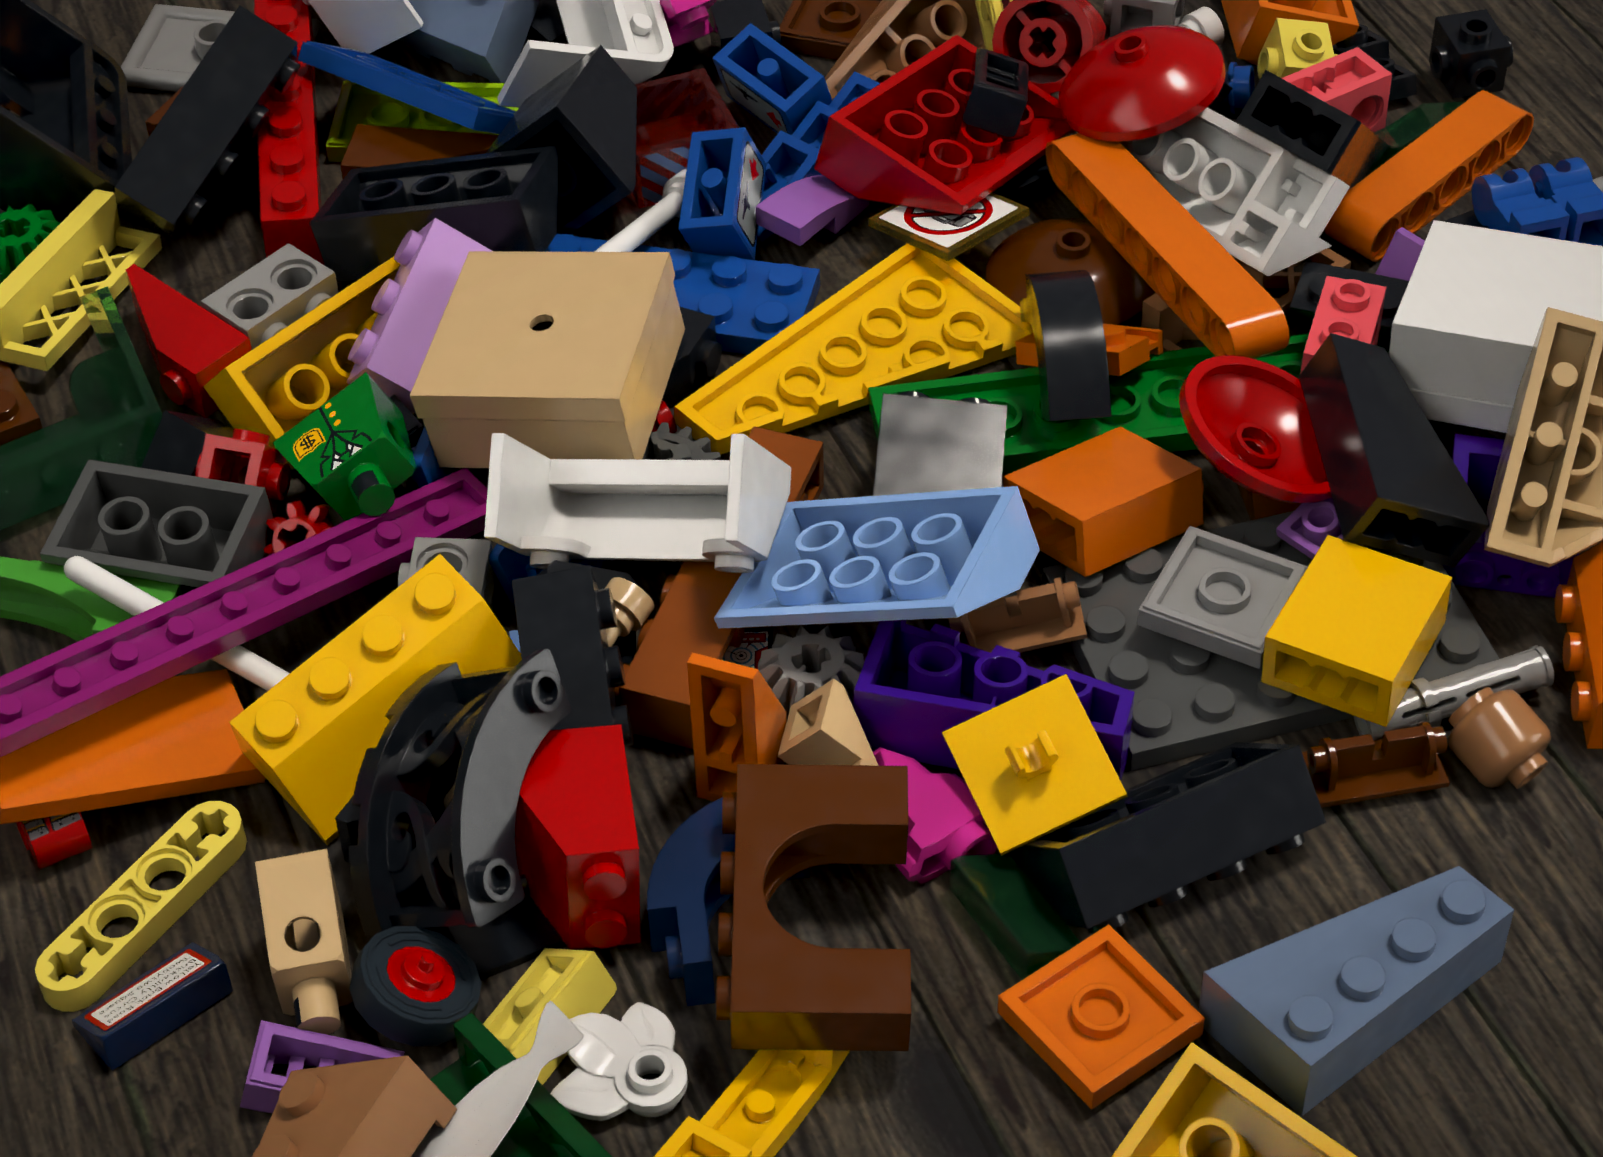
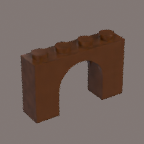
M737 764V792H723L722 834L735 835V851H721L720 894L734 895L733 913L719 912L718 956L732 957L731 976H717L716 1020L731 1021V1049L909 1051L911 1027L910 949L829 948L813 945L787 932L775 920L767 906L773 893L785 880L799 871L823 864L906 865L908 766Z

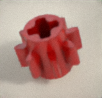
M301 500L288 503V520L275 517L268 519L266 522L274 533L272 544L267 545L263 549L264 553H276L303 541L304 539L297 534L299 529H308L307 539L334 527L332 522L326 518L329 505L321 504L315 506L307 514Z

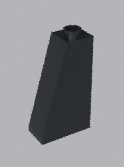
M1265 70L1236 122L1256 134L1281 146L1326 173L1337 177L1349 185V189L1376 170L1391 147L1357 119Z
M1330 333L1299 375L1343 539L1454 568L1490 526L1486 514L1385 348Z

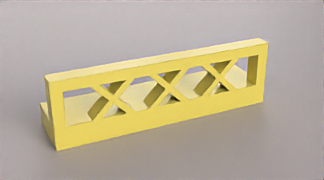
M94 189L0 284V361L48 371L129 285L125 269L133 264L144 269L162 249L160 235L120 226L115 193ZM116 246L133 249V251L109 256V253ZM108 275L104 281L80 286L84 280ZM79 305V308L74 312L51 317V314L56 310ZM50 336V339L41 348L23 344L26 341Z

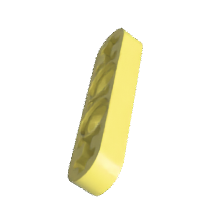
M207 801L197 804L187 811L42 952L37 959L35 973L44 1000L52 1008L62 1012H75L87 1008L96 1002L239 860L246 849L247 839L239 811L232 804L223 801ZM225 830L224 835H222L221 837L218 836L221 832ZM206 833L209 834L208 836H206V837L202 840L201 837H202L204 834H206ZM178 871L185 875L183 881L175 888L155 890L149 887L153 878L160 873ZM130 917L138 921L134 930L125 936L109 938L101 934L105 925L114 919ZM91 947L92 949L87 953L86 948ZM83 971V975H81L80 977H73L79 972ZM64 972L69 974L59 981L58 977Z

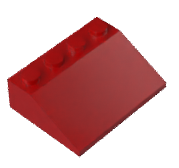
M955 35L829 116L814 169L858 199L961 215L1044 156L1048 142L1073 135L1076 131L1065 121L1059 100L1028 81V102L1014 137L1007 138L965 124L963 122V108L977 47L959 35Z

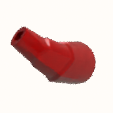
M1013 0L1001 12L995 24L992 38L993 52L1027 62V65H1029L1028 81L1051 94L1060 91L1064 78L1076 61L1092 47L1104 41L1106 25L1099 12L1087 0Z

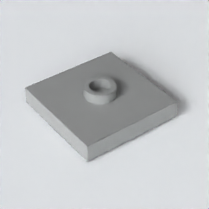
M1189 526L1138 609L1137 625L1260 669L1263 664L1265 636L1308 566Z

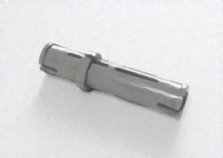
M1535 645L1528 650L1485 664L1476 665L1429 682L1424 677L1414 679L1387 727L1354 716V722L1359 735L1371 734L1373 740L1383 739L1385 731L1415 727L1419 722L1427 721L1431 727L1440 726L1442 719L1450 717L1465 701L1483 688L1490 687L1494 693L1510 689L1521 694L1542 686L1548 687L1554 682V669L1545 649Z

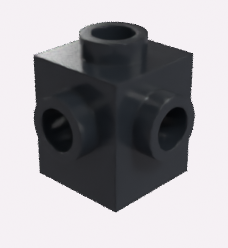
M1487 9L1436 17L1429 63L1432 74L1436 79L1441 80L1452 99L1472 97L1482 90L1488 92L1502 91L1507 67H1510L1513 62V47L1510 38L1507 35H1503Z

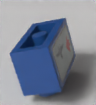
M752 23L747 25L712 58L727 97L777 134L782 130L792 135L817 101L827 105L833 101L825 77Z
M745 127L692 132L678 229L693 252L755 260L759 225L756 224L755 206L762 202L767 164Z

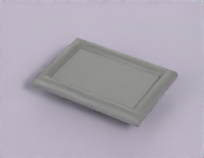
M155 4L121 65V69L126 77L127 88L177 92L189 80L235 11ZM312 18L314 42L322 23L320 20Z

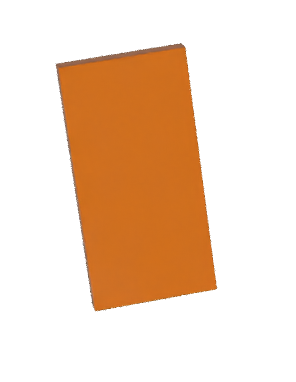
M227 669L173 676L0 757V825L264 783L266 778L242 753L229 723L244 708Z

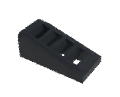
M981 47L980 49L977 48L973 58L963 108V122L1007 138L1014 137L1028 102L1029 65H1027V62Z

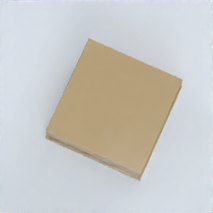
M469 251L410 393L417 418L423 419L439 467L489 468L492 433H505L549 459L642 460L685 332L673 283L675 271L670 252Z

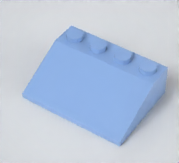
M1018 486L787 502L768 559L754 562L753 572L741 574L715 615L714 620L718 629L957 618L1019 590L1040 548Z

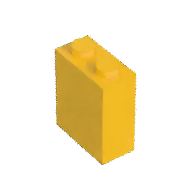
M1327 535L1265 636L1261 682L1387 727L1445 624L1452 576Z

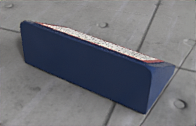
M192 942L72 1020L73 1026L113 1071L233 992L227 965L218 955Z

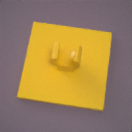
M1067 674L942 732L1001 856L1128 797Z

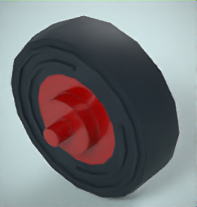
M394 926L376 933L359 952L353 966L349 989L356 1010L368 1025L390 1040L414 1047L438 1046L456 1038L453 1024L469 1013L474 1015L478 1007L481 980L472 959L461 946L446 936L425 928H417L416 926Z

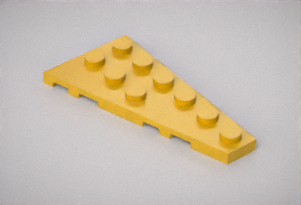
M918 235L675 405L674 420L681 429L686 426L692 428V437L695 440L708 437L711 440V452H720L721 455L730 452L731 434H745L749 436L753 426L786 433L868 405V388L944 379L1015 355V341L1033 333L1032 326L1029 322H1021L1020 306L932 241Z

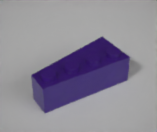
M906 620L879 621L854 689V710L872 751L881 747L914 758L921 763L959 769L942 735L943 731L1067 674L1120 781H1122L1128 758L1134 691L1055 664L1044 671L1030 667L1020 658V652L996 645L990 653L959 642V631L935 624L929 632L906 624Z

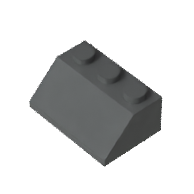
M88 460L44 544L40 556L43 562L65 565V562L73 556H81L112 574L198 588L270 556V554L264 553L263 549L267 545L272 544L274 531L268 527L266 522L268 519L273 518L265 487Z

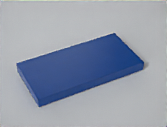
M307 40V42L302 43L298 56V61L472 130L500 134L516 113L515 110L499 106L497 103L366 52Z

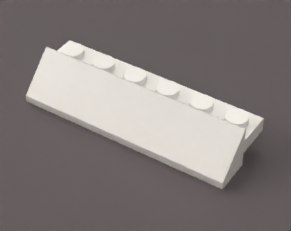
M1209 108L1204 109L1200 114L1183 125L1149 138L1120 142L1230 255L1266 276L1275 274L1332 246L1319 237L1350 186L1272 141Z

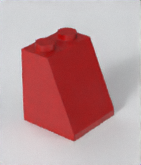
M621 724L550 730L533 754L520 788L515 821V846L520 876L523 874L526 876L530 897L571 950L593 947L610 948L617 945L641 943L639 845Z

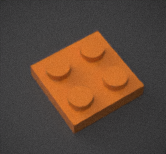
M1109 924L998 995L997 1013L1091 1110L1203 1035L1205 1017Z

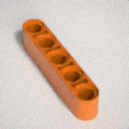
M1482 90L1476 93L1349 189L1325 227L1326 236L1372 262L1382 260L1398 229L1403 227L1415 234L1472 189L1476 177L1492 174L1514 157L1525 145L1531 134L1534 124L1532 113L1488 91Z

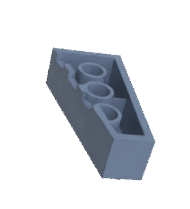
M408 0L424 23L422 28L396 40V42L410 47L415 54L430 59L433 56L450 63L455 70L472 76L474 73L488 79L490 83H505L520 56L539 0Z
M1457 866L1204 971L1198 1010L1205 1017L1203 1029L1302 1117L1500 963L1514 909L1461 866Z

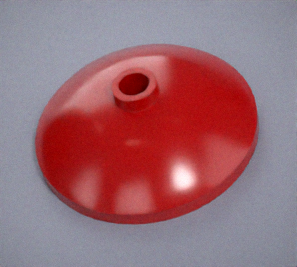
M1154 25L1127 30L1095 45L1076 61L1060 87V108L1065 121L1073 130L1092 139L1121 142L1153 137L1183 125L1200 114L1213 102L1225 81L1226 68L1221 50L1213 40L1185 27Z
M1235 355L1208 358L1191 370L1180 390L1179 404L1181 414L1192 441L1202 455L1218 471L1241 487L1276 501L1314 503L1332 498L1300 379L1269 363Z

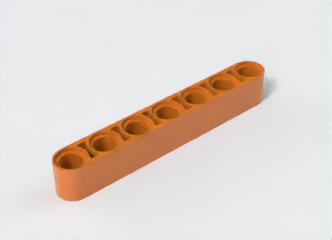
M1076 133L1047 143L1045 151L1049 173L1057 187L1215 356L1235 355L1257 359L1285 349L1288 346L1290 337L1289 327L1282 308L1277 301L1120 142L1096 140Z

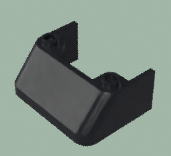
M0 0V209L6 212L10 205L13 210H21L28 204H33L37 211L74 209L94 189L115 193L116 184L132 162L127 81L123 70L108 53L32 1ZM10 111H13L14 113H16L17 115H19L20 118L17 117L16 115H14L13 113H11Z

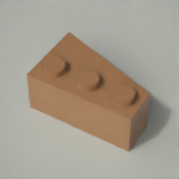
M408 1055L293 1070L280 1091L279 1100L259 1146L252 1157H411L432 1125L435 1124L437 1127L445 1129L457 1108Z

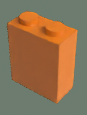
M1121 426L1003 476L1004 487L1018 486L1040 551L1084 577H1088L1186 532L1189 526L1196 528L1204 524L1202 469Z

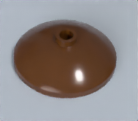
M1082 218L1049 219L1020 229L1004 239L995 248L986 267V282L1018 306H1020V298H1027L1025 274L1087 270L1095 285L1103 324L1134 325L1142 318L1143 301L1156 293L1088 219Z

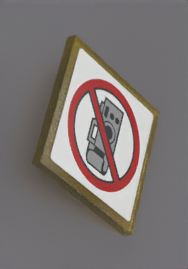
M992 192L961 215L894 204L868 218L869 227L949 261L962 253L970 254L972 247L1029 216L1030 212L1029 207Z

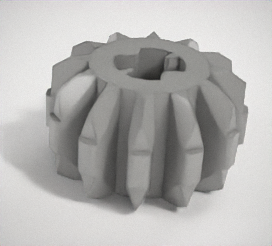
M800 625L794 638L776 634L772 648L761 651L758 670L785 709L786 719H788L791 705L832 679L844 685L854 708V689L865 661L863 654L856 652L851 636L834 639L829 626H826L818 634H809Z

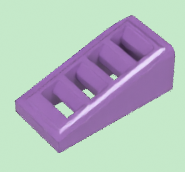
M261 1020L240 1107L273 1113L279 1100L280 1091L286 1083L290 1072L303 1069V1066L323 1067L404 1056L405 1052ZM274 1063L288 1064L286 1077L271 1074Z

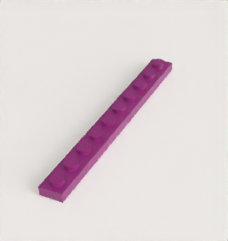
M463 468L396 498L392 507L381 515L369 516L363 513L0 676V757L399 571L401 563H410L415 537L467 539L484 531L488 488L467 468Z

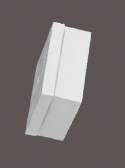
M1434 220L1393 320L1389 349L1391 360L1427 419L1507 433L1517 390L1546 309L1550 307L1603 321V246Z

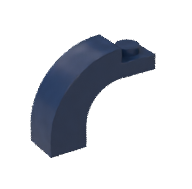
M723 797L691 815L668 838L655 860L648 883L647 909L652 952L666 951L669 979H684L687 1006L715 1003L713 964L708 929L716 911L727 899L733 896L720 894L721 851H735V835L722 834ZM807 868L799 871L787 880L809 878L810 869Z

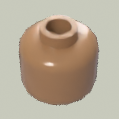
M1490 687L1483 688L1465 701L1448 720L1454 727L1448 738L1450 749L1485 787L1494 788L1510 781L1516 789H1519L1534 779L1548 765L1547 760L1541 754L1551 740V732L1547 725L1514 690L1505 689L1494 693Z

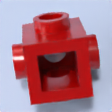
M234 429L232 438L206 433L203 450L197 461L195 476L265 487L272 514H276L279 500H284L288 493L291 482V469L285 457L277 449L269 446L270 436L248 430Z

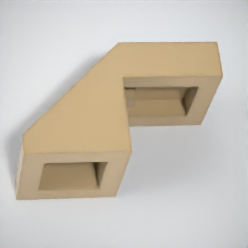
M832 679L791 705L777 756L787 764L879 766L846 689L837 680Z

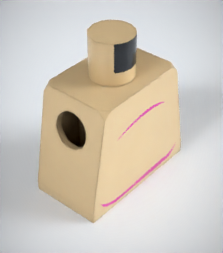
M322 849L256 861V874L270 970L282 1012L286 1015H295L296 1026L299 1029L327 1035L331 1034L341 1026L339 1007L349 1005L353 1002L349 989L352 975L343 911L328 850Z

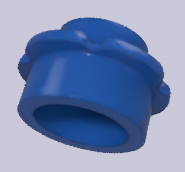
M1231 62L1225 75V81L1233 89L1220 105L1229 104L1230 113L1236 115L1237 109L1244 108L1255 89V74L1252 65L1238 66L1237 62Z

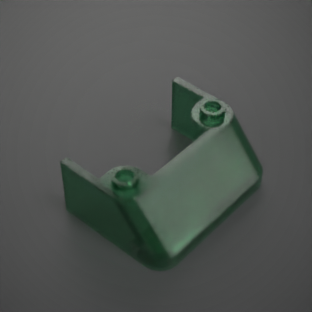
M108 286L80 297L103 353L83 360L74 368L70 375L69 392L78 414L0 445V530L65 504L88 460L139 468L143 464L163 415Z

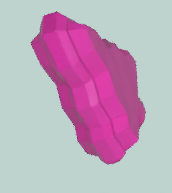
M881 747L873 751L879 766H908L906 865L895 864L907 880L912 882L918 881L920 884H923L940 876L949 869L961 879L969 878L984 868L993 857L997 846L965 780L956 774H932L914 758Z

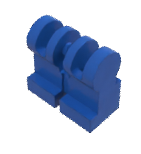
M1573 157L1560 160L1555 168L1550 163L1534 165L1530 169L1529 174L1523 168L1506 171L1502 179L1495 173L1475 178L1472 186V204L1475 215L1483 226H1488L1489 229L1603 246V192L1593 182L1590 169L1582 158Z

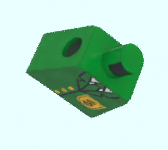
M367 372L273 442L275 448L345 521L362 513L369 516H377L388 511L395 501L393 489L411 477L416 469L402 412Z

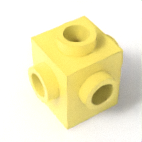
M1276 18L1259 54L1257 65L1259 79H1261L1265 70L1283 78L1337 56L1338 54H1334L1328 23Z

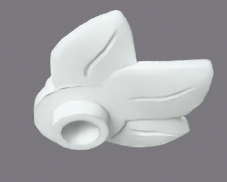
M637 1002L627 1010L621 1021L607 1014L592 1012L570 1019L584 1035L583 1040L567 1052L577 1068L550 1093L570 1114L585 1119L604 1121L630 1109L640 1116L658 1117L667 1114L677 1106L687 1090L688 1073L685 1062L674 1051L675 1029L664 1013L650 1005ZM648 1074L661 1075L658 1078L652 1080H646L641 1078L642 1076Z

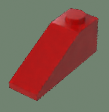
M133 264L125 270L137 317L160 374V384L166 395L178 405L185 404L204 418H207L219 408L203 386L225 367L252 350L250 338L136 264Z

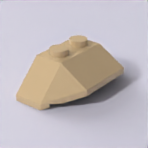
M1550 307L1546 309L1517 390L1487 506V519L1490 526L1485 531L1484 550L1549 568L1603 542V321Z

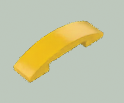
M759 1050L701 1120L697 1121L688 1116L654 1157H774L819 1100L849 1051Z

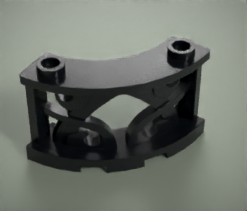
M549 649L534 651L516 666L462 675L457 662L438 665L409 686L386 713L385 717L390 721L377 747L366 750L358 773L352 805L360 807L358 845L349 846V862L355 903L365 937H373L376 933L394 926L430 928L467 925L469 928L482 927L524 900L525 894L520 879L515 846V821L520 788L527 767L539 744L548 732L571 711L568 697ZM461 745L463 752L458 766L453 798L435 824L431 811L426 806L427 798L440 766ZM446 874L455 879L459 899L454 898ZM428 890H429V892H430V894H431V896H432V898H433L434 901H431V900H430Z

